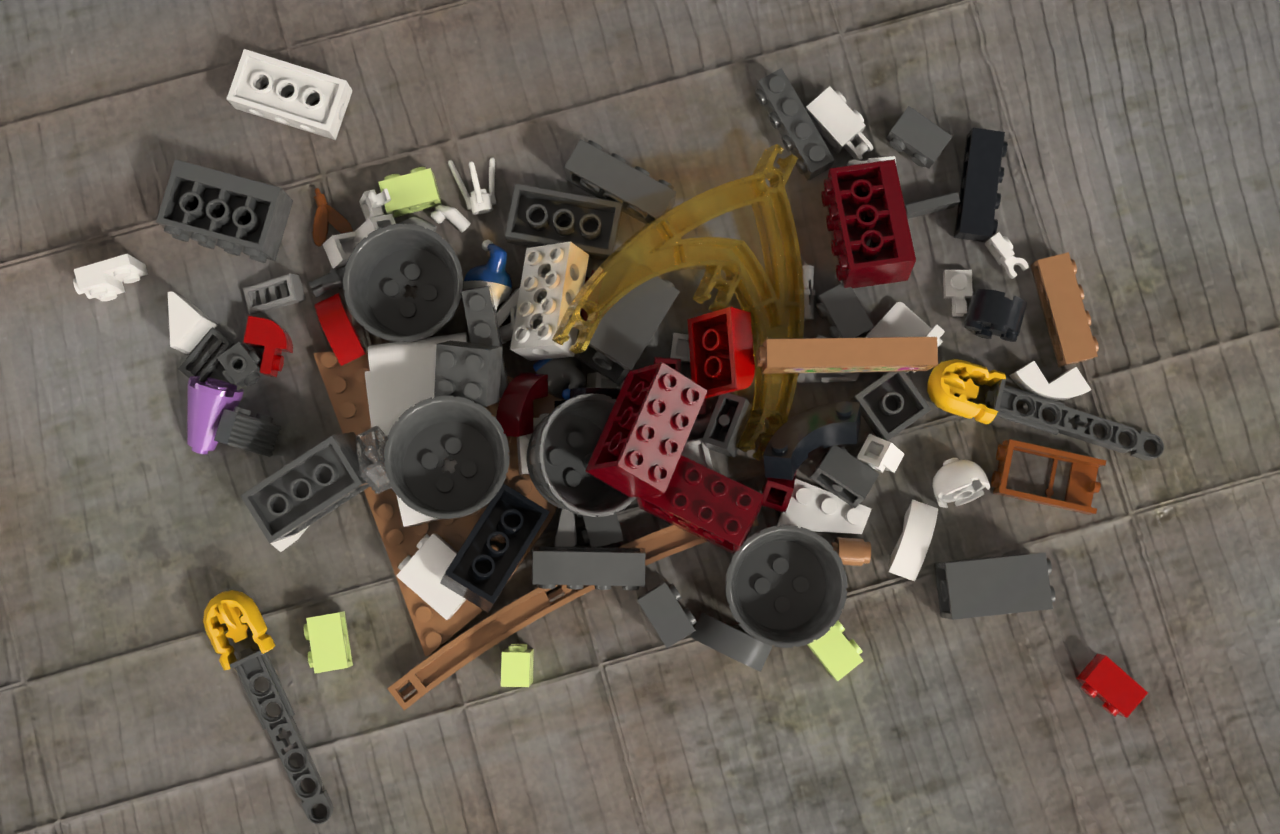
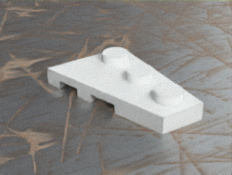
M795 479L794 490L786 513L781 512L776 526L793 525L816 532L862 534L871 508L861 504L854 508L831 492Z

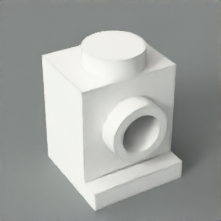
M869 434L857 458L868 463L870 467L881 473L884 470L895 473L904 453L893 443Z

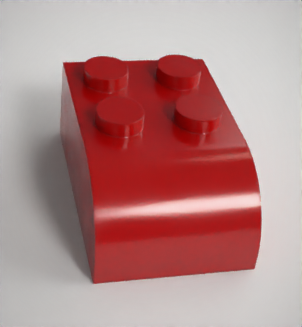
M728 307L687 319L691 378L693 382L707 390L705 398L748 388L752 384L755 375L751 312Z

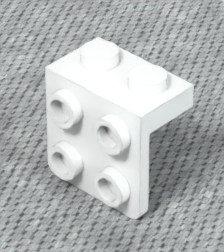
M897 302L865 338L937 337V346L939 347L943 342L940 337L945 331L938 325L930 328L904 303Z

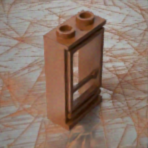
M1011 439L1003 441V444L998 446L996 452V460L999 461L998 469L993 472L991 478V487H994L993 494L1087 515L1097 513V508H1092L1091 504L1093 494L1098 493L1101 487V483L1096 481L1098 468L1106 466L1107 460ZM1013 450L1053 459L1049 485L1045 490L1046 497L1006 489ZM1058 460L1072 463L1064 501L1051 499V496L1054 494L1053 484Z

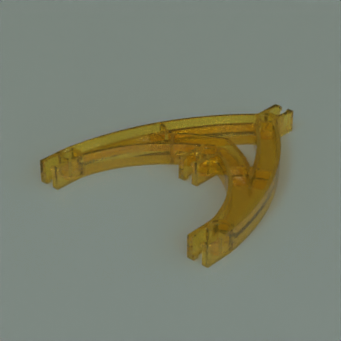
M778 144L764 150L752 175L714 187L682 202L646 224L626 240L601 264L584 284L568 307L552 341L559 345H563L564 342L569 340L570 336L568 334L572 327L577 328L580 331L575 345H572L569 350L575 354L584 352L603 316L631 290L662 274L689 269L706 270L693 300L703 304L704 301L711 298L710 292L712 289L716 288L718 293L714 304L710 305L709 310L714 312L727 308L735 293L742 310L751 312L755 361V392L750 419L736 448L743 452L755 450L756 445L754 444L757 438L761 436L758 450L752 455L757 460H763V454L768 442L775 432L788 420L799 373L761 374V367L756 365V351L759 350V347H761L766 339H803L802 262L796 227L785 189L787 180L798 158L793 154L783 159L778 158L777 164L780 166L778 169L775 168L773 164L777 153L782 154L784 150ZM765 178L769 180L770 187L766 184ZM752 206L760 235L765 271L745 241L720 237L681 239V237L713 218ZM721 269L726 274V280L721 276ZM581 308L585 309L588 313L587 321H584L580 316ZM765 418L769 420L768 429L765 426Z

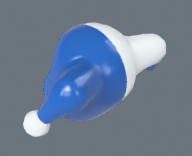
M487 239L483 241L482 249L490 252L487 264L476 266L468 271L464 279V290L491 285L495 310L497 311L498 306L510 297L512 280L505 270L507 252Z

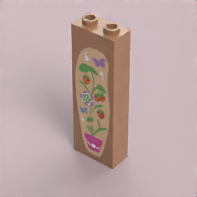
M937 337L766 339L761 347H759V350L756 351V365L761 367V374L927 371L938 365Z

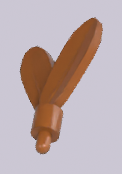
M316 188L314 190L316 194L314 199L318 208L315 213L312 237L315 245L321 247L327 239L329 223L341 234L353 232V228L343 215L328 205L325 195L321 194L319 188Z

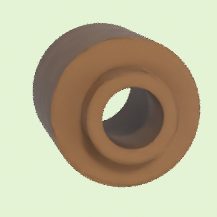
M837 537L835 542H831L833 550H836L843 565L862 566L863 563H870V542H864V539L844 537Z

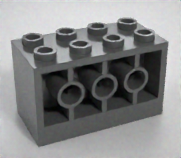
M175 159L156 222L164 227V232L171 234L175 239L188 242L190 238L197 241L203 247L214 249L216 245L223 248L224 252L240 256V253L243 252L249 255L252 260L266 263L267 259L276 261L293 200L280 187Z
M350 432L330 436L240 496L268 542L273 543L296 535L381 480L382 476L356 434Z

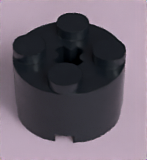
M989 289L973 291L965 320V328L976 331L975 335L981 338L991 339L992 335L1000 336L1002 340L1016 342L1027 302L1017 296L1010 300L1004 297L1005 292Z

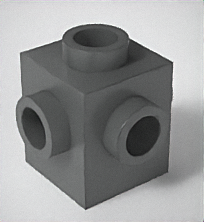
M241 342L236 343L217 357L225 368L222 371L223 375L231 384L236 383L242 387L245 385L248 387L261 378L260 364L262 363V358L254 349L250 351Z

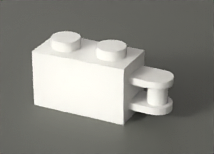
M829 86L806 106L805 109L818 132L837 153L845 148L855 160L860 161L863 159L862 155L865 152L873 150L870 141L862 134L866 126L863 123L862 115L858 111H852L849 108L845 97L839 91H834ZM854 139L859 142L856 147L851 143Z

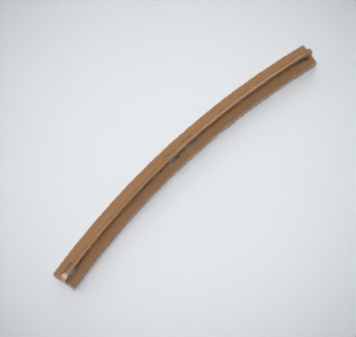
M757 518L752 527L759 525ZM672 525L618 548H645L646 566L708 541ZM560 585V589L549 595L546 592L551 589L539 587L443 646L387 688L402 709L406 710L438 684L493 646L546 614L594 590L595 585H584L583 589H568L567 585ZM562 593H565L564 596L550 602V600ZM409 682L412 683L409 687H407V688H406L405 690H403L401 693L399 692V690H400L402 687H404L407 683H409ZM416 689V691L413 694H411L408 698L404 699L406 695H408L411 691Z

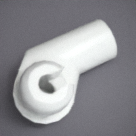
M438 205L431 212L432 219L438 224L442 223L446 218L461 233L471 224L454 207Z

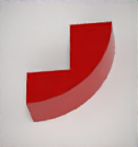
M339 293L314 304L322 329L341 366L366 354L365 347L352 325V316Z

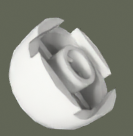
M951 458L943 463V467L934 476L932 485L938 505L943 508H948L947 503L956 501V506L969 503L984 495L983 488L990 489L986 474L978 464L969 460H959L958 458Z

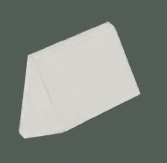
M168 292L170 347L185 354H191L212 327L216 328L218 325L189 300L175 292Z

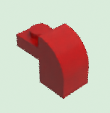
M248 316L243 342L249 346L264 348L260 373L277 378L278 371H282L284 356L281 355L282 351L293 353L291 337L283 327L269 319Z

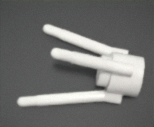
M490 158L489 193H487L486 189H480L474 162H469L474 191L470 192L471 197L453 161L449 160L448 165L466 201L467 210H472L473 215L493 211L492 205L496 204L494 195L495 159Z

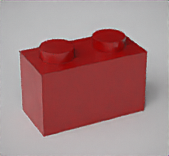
M1098 653L1077 677L1083 684L1081 689L1092 698L1097 696L1104 702L1102 707L1114 717L1118 714L1127 718L1148 694L1143 687L1109 657Z

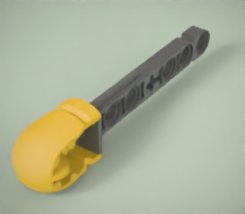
M953 359L941 362L934 367L928 379V395L938 408L970 419L974 417L977 422L983 424H990L995 416L1054 435L1060 433L1120 453L1131 452L1130 456L1148 461L1159 457L1164 451L1162 439L1155 434L1142 430L1137 432L1132 427L1066 407L1064 403L1007 386L1005 385V373L996 370L988 372L986 367L965 360ZM973 381L979 385L985 384L991 387L990 391L986 392L984 402H987L986 406L968 401V399H976L979 386L975 385ZM1018 400H1022L1028 405L1027 414H1021L1017 411L1016 403ZM1044 408L1050 409L1053 412L1054 419L1052 422H1047L1042 418L1041 414ZM1075 418L1074 423L1078 425L1088 424L1086 427L1078 426L1072 429V424L1068 420ZM1095 424L1104 428L1105 435L1103 438H1098L1094 435L1093 427ZM1121 432L1129 436V446L1120 444L1118 436ZM1146 440L1153 442L1156 447L1153 455L1147 453L1144 449Z
M234 590L217 594L209 601L204 611L203 623L215 652L221 654L219 661L223 670L235 667L263 730L267 729L297 796L303 800L301 805L307 818L314 824H323L331 817L333 804L327 790L322 791L323 782L293 719L295 713L267 654L269 650L275 647V643L270 635L265 634L267 626L252 598L243 592ZM250 627L253 633L252 638L258 644L260 650H253L251 646L241 651L242 656L237 660L234 655L235 650L229 644L227 637L232 638L237 643L248 638L247 630ZM265 677L269 681L267 691L260 692L255 688L256 678ZM276 702L280 705L281 713L279 716L271 717L266 711L268 703ZM281 728L285 731H291L292 735L288 737L291 745L296 742L298 746L292 747L285 752L284 748H287L289 745L285 738H279V734L282 732ZM297 752L304 757V764L301 767L291 765L289 757L292 753ZM302 779H313L316 784L315 790L313 792H305L301 788ZM316 803L324 804L327 807V815L321 818L315 816L312 811L313 805Z

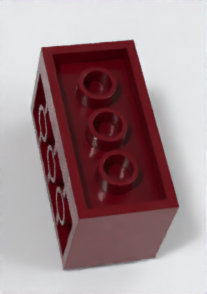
M895 159L830 168L828 179H824L825 191L821 192L823 207H828L829 215L826 216L827 229L833 232L834 240H831V250L833 256L838 258L839 265H836L837 280L844 283V288L852 287V289L908 281L916 262Z
M663 362L629 371L585 471L629 497L664 494L705 399L707 390Z
M681 455L664 494L639 496L636 498L640 509L735 554L746 541L762 508L764 494Z

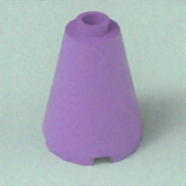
M191 376L188 381L187 444L192 447L191 450L193 452L208 454V451H214L218 444L217 441H214L224 409L234 411L235 406L238 407L243 397L244 390L236 391L237 385L226 381L207 378L206 382H200V376Z

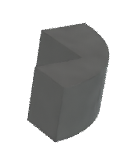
M703 612L694 628L696 631L690 636L698 642L760 672L772 649V646L764 644L754 637Z

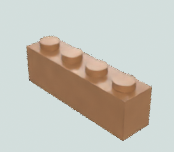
M1069 252L1035 261L1031 264V269L1058 367L1098 357L1099 346L1095 336H1092L1090 330L1091 316L1084 308L1082 301L1084 299V291L1082 286L1077 283L1075 276L1077 266L1074 259H1071Z

